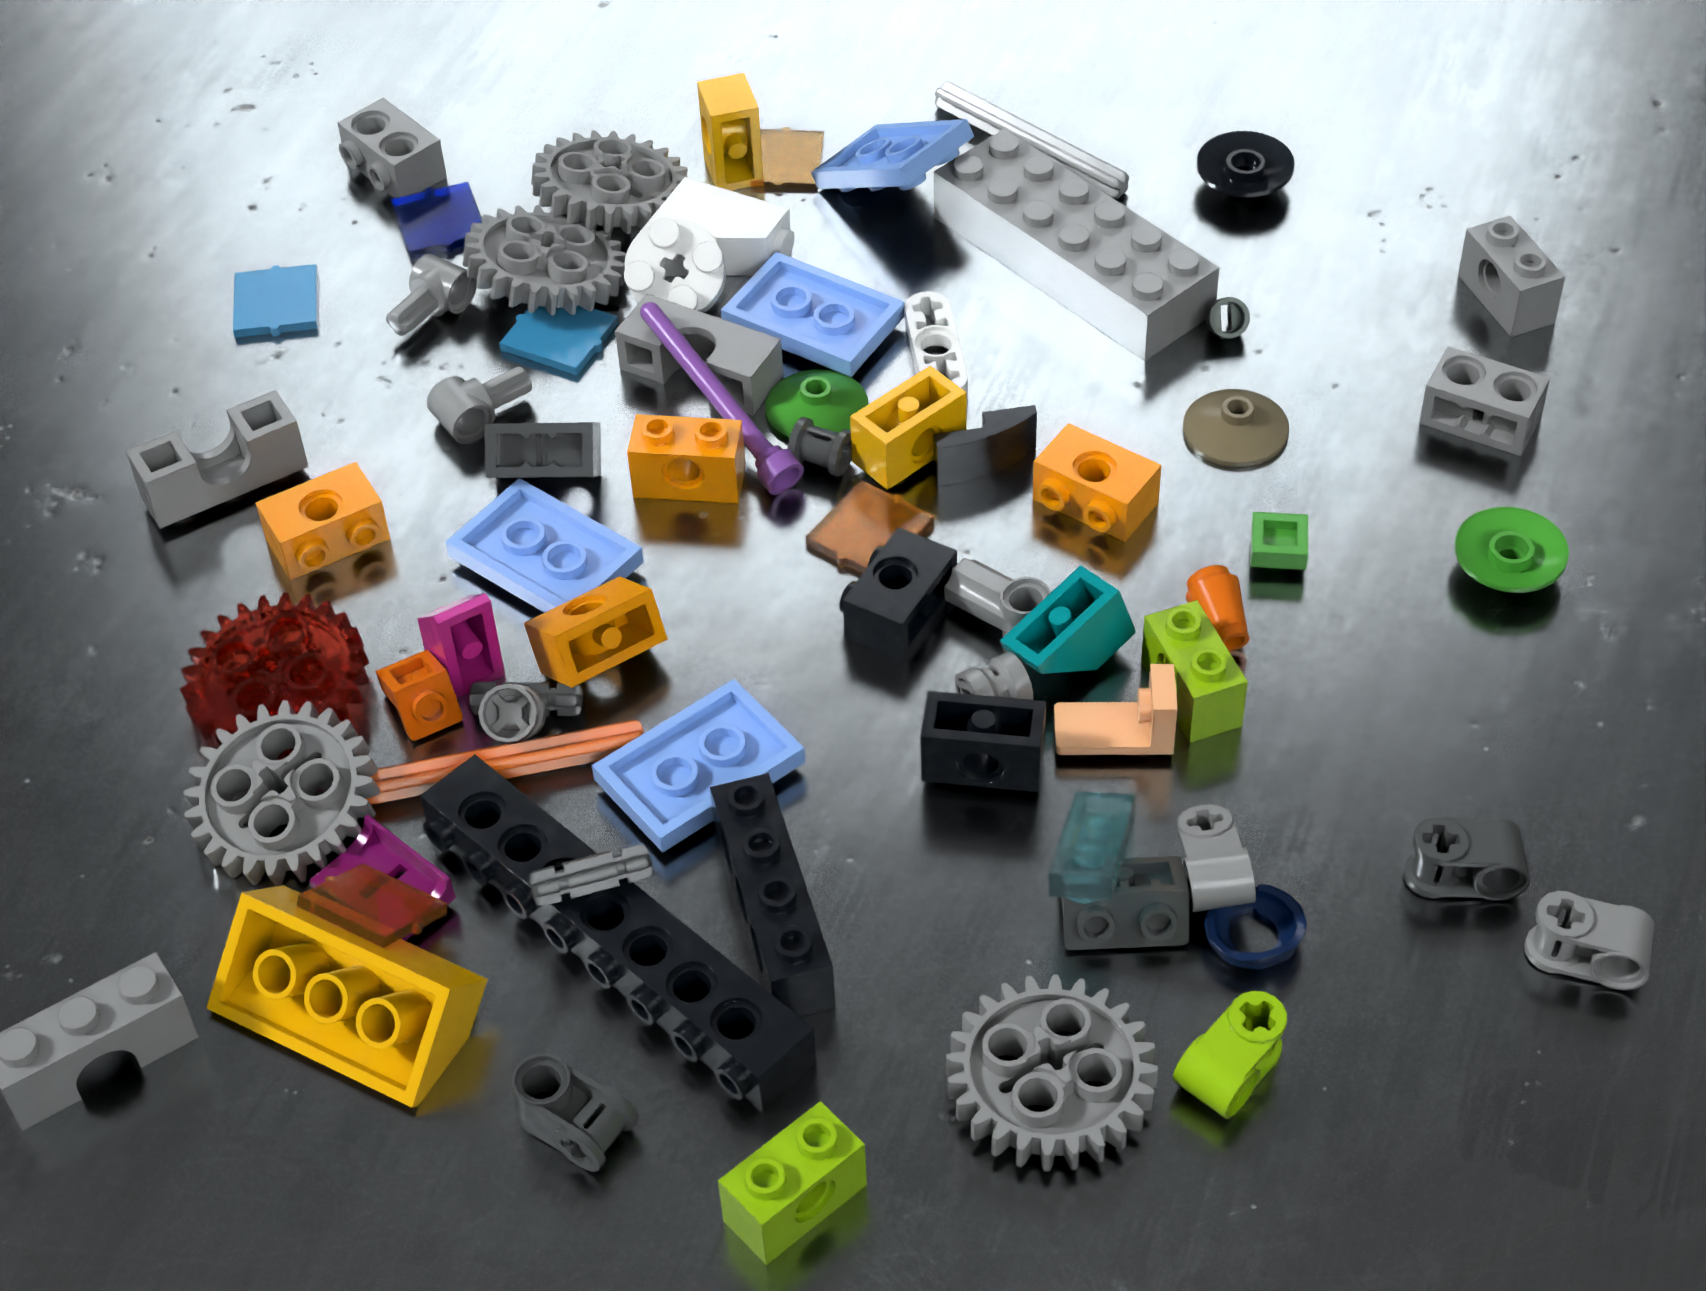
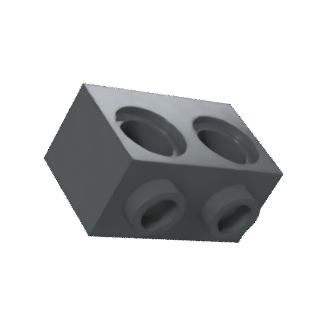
M600 422L484 424L485 478L602 476Z

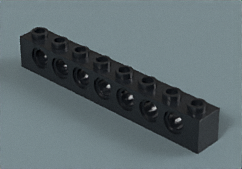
M474 754L420 795L426 822L423 823V829L435 847L442 852L450 849L462 860L468 873L478 883L485 885L489 882L500 891L506 904L517 916L522 919L529 916L538 923L556 949L562 953L571 951L582 960L591 977L600 986L606 989L613 986L625 996L633 1012L644 1023L652 1025L655 1022L669 1033L674 1045L683 1056L692 1062L700 1059L715 1072L720 1085L732 1097L738 1100L745 1097L763 1112L817 1064L813 1027L635 883H628L627 878L620 879V886L573 899H571L570 893L561 895L562 902L543 907L537 906L529 883V874L532 871L553 866L555 871L562 870V863L598 853ZM651 963H657V964L652 965V966H644V965L651 964ZM691 999H702L697 1002H686ZM735 1035L747 1036L742 1039H729L730 1037Z

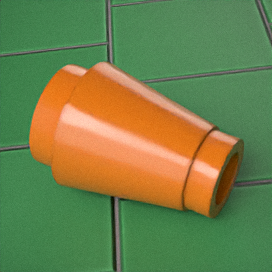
M1223 565L1208 566L1192 574L1186 583L1188 588L1185 596L1187 603L1198 600L1229 652L1244 647L1249 642L1250 637L1247 632L1238 577L1230 574L1229 569Z

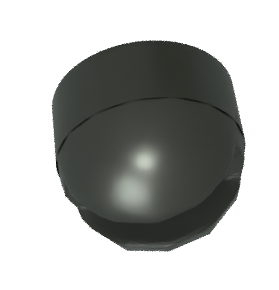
M1224 297L1210 305L1206 315V322L1210 331L1217 337L1235 338L1247 329L1250 322V313L1245 303L1240 299ZM1221 305H1228L1227 320L1229 331H1222Z

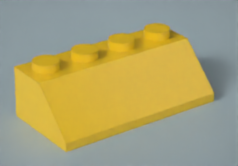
M282 885L241 892L206 1009L413 1108L420 1105L469 1038L488 979Z

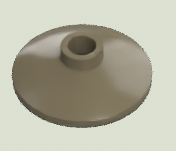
M1223 389L1201 396L1188 407L1183 419V434L1190 448L1202 458L1228 467H1249L1267 462L1283 450L1289 436V422L1282 408L1270 398L1249 390Z

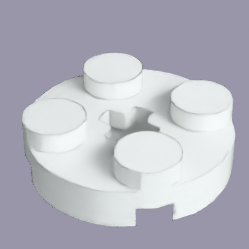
M664 217L655 220L634 238L627 250L624 261V280L637 304L646 294L705 313L720 297L726 281L724 256L714 236L701 225L686 219ZM676 258L684 259L683 267L688 271V275L685 279L675 277L672 283L666 281L667 272L663 268L665 262H673Z

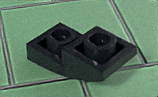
M1035 405L982 412V428L933 434L934 475L937 486L958 484L995 473L1015 464L1036 451L1037 410Z

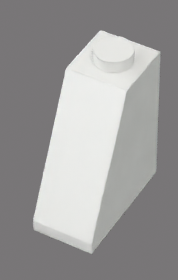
M684 177L641 229L642 231L655 220L664 217L686 219L701 225L714 236L722 251L726 276H753L775 252L789 256L795 240L794 232L790 229L789 208ZM676 258L673 262L666 261L663 265L667 272L666 276H687L688 271L683 267L684 259Z

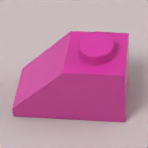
M486 593L469 595L417 618L424 650L428 649L447 670L456 698L469 693L472 683L476 681L494 682L506 676L492 604Z

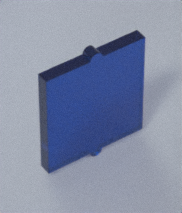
M469 182L438 189L429 187L425 189V192L391 199L410 259L441 251L453 252L454 248L464 246L466 232H471V224L473 222H482V217Z

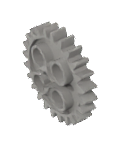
M591 131L590 138H584L578 133H573L572 141L558 137L556 139V146L545 144L543 153H536L535 163L532 166L531 185H533V196L540 197L539 205L541 207L551 206V215L553 217L567 214V224H574L581 220L585 222V227L590 230L596 225H601L607 234L612 232L613 227H620L626 234H631L632 226H638L642 229L684 177H687L688 168L680 166V157H668L669 149L667 147L654 150L653 140H647L640 144L635 142L636 137L633 134L625 139H619L615 131H611L608 137H601L598 132Z
M535 205L534 212H526L521 206H515V214H510L500 208L497 209L496 218L484 214L482 215L481 223L473 222L471 224V232H466L463 266L468 267V278L477 279L476 288L478 290L492 288L490 298L493 300L506 296L509 298V307L513 308L522 302L528 305L530 313H534L540 306L545 307L550 315H555L557 308H564L569 314L575 315L576 306L578 305L591 312L594 311L595 302L607 305L609 296H618L619 287L623 286L626 253L620 251V241L610 240L611 233L607 234L604 230L596 231L597 225L590 230L585 227V223L583 224L578 221L574 224H567V217L562 215L553 217L551 214L544 213L539 205Z
M283 700L279 707L278 715L271 716L264 704L258 706L257 721L250 723L243 715L238 714L236 715L238 731L234 734L220 728L216 730V734L222 743L218 749L201 747L199 751L208 761L206 767H192L188 771L200 786L184 790L183 795L193 806V808L184 813V816L195 829L191 833L192 838L201 849H205L204 853L215 866L221 864L230 877L235 878L243 871L252 885H257L266 872L275 886H281L286 871L292 870L302 883L306 881L307 865L315 863L322 870L328 865L327 854L333 851L341 855L347 851L342 841L346 836L357 838L362 830L356 822L357 818H364L366 815L370 817L375 816L376 812L365 798L380 794L379 787L371 777L379 771L371 756L368 755L371 750L362 735L357 736V731L348 719L340 722L333 709L328 707L319 715L312 702L306 701L299 713L296 714L288 700ZM294 748L289 756L276 760L281 753ZM332 783L331 787L326 792H324L321 795L313 796L318 788L325 784ZM249 789L244 797L232 801L239 792ZM288 824L281 834L269 838L275 828Z
M1053 974L1048 989H1039L1032 976H1026L1025 992L1019 994L1006 982L1001 984V1001L999 1003L986 995H981L979 997V1015L965 1011L962 1014V1031H952L951 1053L946 1054V1075L949 1076L947 1078L948 1098L956 1100L957 1120H971V1138L974 1141L992 1134V1155L994 1156L1000 1155L1009 1146L1016 1148V1165L1022 1167L1028 1161L1031 1154L1040 1155L1044 1171H1050L1055 1156L1062 1155L1072 1170H1076L1078 1168L1079 1152L1087 1151L1098 1163L1104 1160V1142L1107 1141L1114 1147L1121 1150L1126 1147L1127 1129L1140 1132L1143 1128L1144 1111H1152L1155 1091L1153 1088H1156L1158 1066L1153 1065L1155 1044L1144 1042L1146 1028L1144 1021L1129 1023L1130 1005L1127 1002L1117 1005L1112 1009L1108 1008L1109 990L1106 988L1097 992L1092 998L1086 996L1085 979L1080 978L1074 984L1071 991L1062 990L1059 975ZM1064 1031L1075 1035L1067 1037L1059 1036L1055 1033ZM1007 1055L1014 1056L1018 1059L1012 1061H1004L998 1059V1057ZM1092 1080L1101 1081L1107 1085L1095 1087L1085 1082ZM1039 1105L1049 1110L1035 1112L1027 1109V1107Z

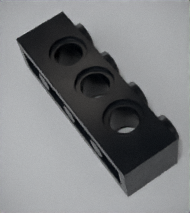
M769 773L710 787L716 837L764 989L799 1017L835 1009L833 964Z

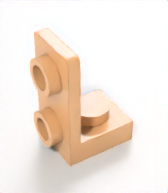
M1150 664L1149 687L1138 688L1137 702L1056 703L1054 705L1056 753L1059 755L1174 754L1178 710L1174 664Z

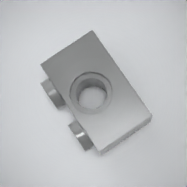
M1510 215L1466 229L1458 276L1510 337H1514L1555 324L1565 276Z

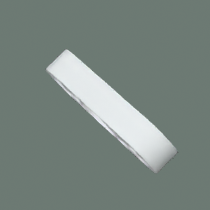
M931 291L912 295L905 303V329L916 374L931 365L941 374H946L948 379L966 391L968 398V372L949 300L944 295ZM925 316H931L934 325L926 326ZM930 346H943L949 351L940 355H932L923 350Z

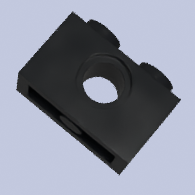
M898 527L885 545H878L869 559L867 569L857 582L851 581L843 591L839 609L843 612L844 638L903 662L947 603L944 587L949 581L952 569L957 565V550Z
M928 691L920 734L921 781L1039 792L1045 748L1046 701Z

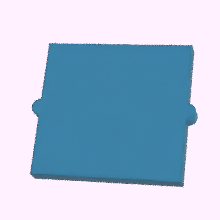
M316 264L280 268L279 265H274L271 269L235 273L233 333L235 338L266 334L277 337L284 332L318 329V269Z
M579 305L576 306L575 315L569 314L564 308H557L555 315H550L545 307L539 306L534 313H530L527 309L524 314L516 316V324L499 343L500 350L578 375L595 353L603 351L604 341L619 324L618 316L597 309L590 312Z

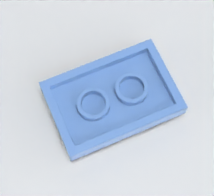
M967 119L876 124L811 171V175L818 189H839L840 192H848L856 188H869L870 191H878L886 187H899L900 190H909L923 183L927 178L925 173L934 166L942 165L955 159L960 154L958 148L972 139L974 134Z
M775 252L721 309V317L724 320L780 338L783 350L852 377L905 317L904 301Z
M520 478L445 541L450 558L544 613L619 576L626 579L644 562L641 546Z
M733 679L592 765L594 780L663 853L714 821L710 787L769 773L771 782L774 783L805 763V749L763 706Z

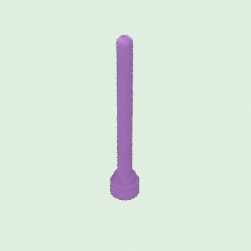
M654 302L643 304L640 309L642 319L722 418L742 420L744 445L756 458L755 467L758 469L756 476L768 492L772 495H777L794 486L804 472V467L789 449H782L778 445L773 446L659 305Z

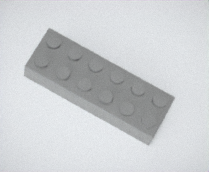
M1005 128L933 171L935 219L1143 361L1148 360L1205 321L1210 305L1217 300L1219 266Z

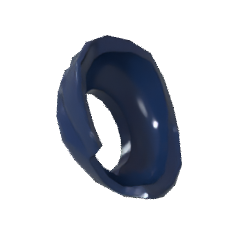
M1258 884L1255 887L1256 901L1253 903L1211 909L1206 912L1204 926L1209 945L1221 958L1231 965L1257 970L1274 966L1290 959L1305 936L1307 922L1302 906L1288 892L1269 884ZM1253 913L1273 927L1276 931L1278 942L1273 949L1267 951L1243 952L1237 949L1231 942L1229 921L1239 915Z

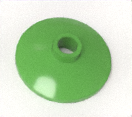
M806 370L782 379L771 389L765 402V415L771 429L777 435L789 441L792 429L801 417L812 419L815 426L838 433L844 429L851 431L850 416L867 406L869 400L864 388L850 376L832 370Z
M1493 507L1471 515L1459 527L1454 544L1456 558L1462 569L1470 577L1492 589L1511 593L1533 592L1553 584L1565 571L1569 558L1567 540L1554 523L1538 513L1517 507Z

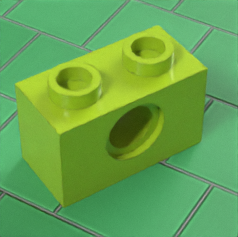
M1198 600L1144 616L1141 662L1148 674H1150V664H1174L1178 708L1176 722L1188 742L1192 743L1242 727L1248 681Z
M821 1101L718 1180L723 1221L765 1265H768L867 1185L865 1144Z

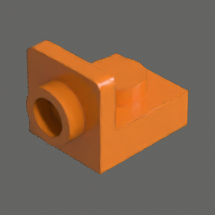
M428 649L375 671L382 691L397 708L406 734L412 741H417L462 721L463 714L447 670Z

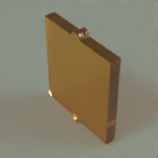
M783 127L781 130L760 129L764 179L750 181L751 187L773 188L776 191H780L783 188L818 189L811 171L821 165L824 131L790 130L789 127Z
M861 480L807 534L806 544L835 558L837 565L842 567L848 565L864 573L875 548L878 545H885L898 527L923 536L934 524V516L903 501V496L900 494L891 495Z
M364 863L336 877L326 876L324 883L299 894L297 899V907L382 948L410 933L420 934L423 926L446 915L448 903Z

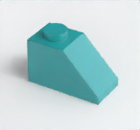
M1080 565L1000 640V643L1004 649L1014 653L1020 660L1040 674L1097 670L1136 633L1120 590Z

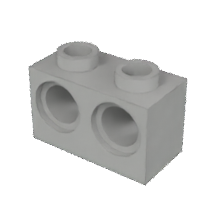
M384 97L337 122L341 138L339 152L347 166L351 169L359 170L371 180L372 184L379 191H386L400 203L447 178L440 139Z
M1448 346L1426 384L1419 424L1521 457L1542 417L1550 378Z

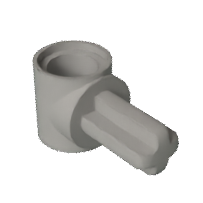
M425 254L415 263L409 278L411 294L387 314V324L393 328L396 334L405 336L429 315L439 317L447 310L455 314L461 313L470 305L475 296L477 279L468 278L467 269L433 254Z
M522 367L509 370L483 384L476 378L465 381L461 377L451 376L439 381L431 389L427 398V407L458 443L472 444L484 437V424L494 423V409L529 393L532 390V383L527 372Z

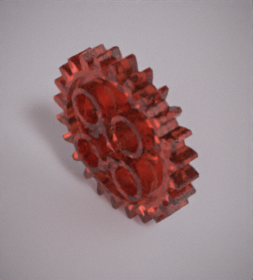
M284 592L279 599L278 605L270 606L266 596L262 595L259 598L258 609L250 611L242 602L237 604L239 617L233 621L221 614L217 616L222 629L218 633L202 630L200 635L206 647L189 648L188 654L194 665L181 669V673L187 683L180 688V692L187 703L185 709L193 724L198 727L204 740L213 738L217 748H219L222 743L216 734V730L220 728L234 734L238 731L236 724V715L238 714L243 715L250 723L257 721L258 706L264 704L271 716L278 715L279 707L283 700H288L296 714L299 713L306 701H310L319 715L329 707L333 709L340 721L346 719L351 721L352 718L346 704H362L364 699L358 686L369 684V677L364 666L370 663L358 629L351 626L345 612L336 615L329 601H325L316 608L309 594H306L296 606L293 605L289 593ZM293 749L284 751L283 755L285 757L289 756Z

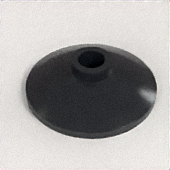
M1232 131L1217 135L1208 140L1198 152L1196 166L1202 180L1211 188L1221 193L1237 197H1259L1283 188L1293 176L1295 161L1290 149L1280 140L1270 135L1254 131Z

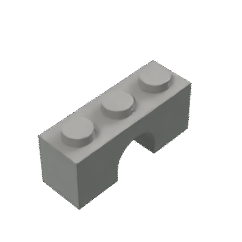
M646 294L615 330L620 369L665 384L669 377L682 367L640 315V309L646 302L658 304L742 409L751 415L758 411L771 389L783 378L780 338Z
M276 390L227 409L230 421L229 434L218 447L204 453L190 452L177 431L126 450L140 496L160 529L309 467L297 420Z
M155 952L0 1032V1091L22 1131L82 1100L76 1086L77 1078L84 1067L95 1058L108 1052L125 1050L134 1055L139 1066L142 1068L199 1038L184 998L158 954Z

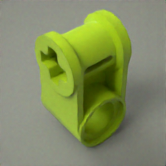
M1250 991L1242 993L1234 999L1232 1004L1207 1032L1193 1041L1184 1052L1174 1070L1173 1081L1225 1119L1233 1117L1243 1107L1255 1087L1277 1064L1281 1057V1036L1287 1024V1013L1284 1005L1275 996L1267 992Z

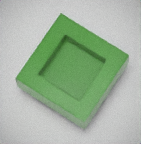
M1252 512L1250 567L1306 570L1308 562V515Z

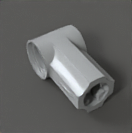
M965 557L952 569L949 581L944 587L946 601L1002 630V637L1051 593L1048 585L1042 580L1033 577L1011 579L975 559L968 560Z

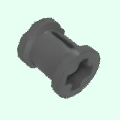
M801 417L792 429L787 449L794 454L800 463L806 461L826 467L830 475L839 477L846 472L852 460L851 431L844 429L838 433L815 426L812 419Z

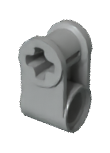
M1210 804L1198 805L1182 812L1178 818V832L1186 857H1183L1182 866L1189 888V903L1192 912L1255 902L1256 891L1249 854L1246 847L1242 846L1229 810Z
M1566 891L1551 892L1540 899L1535 912L1538 925L1529 931L1524 943L1527 958L1538 969L1548 973L1564 974L1597 982L1617 990L1636 989L1648 981L1654 934V921L1650 915L1633 906L1614 905L1580 897ZM1565 908L1567 911L1563 922L1558 924L1557 918L1560 910ZM1558 940L1561 945L1557 956H1552L1554 945Z

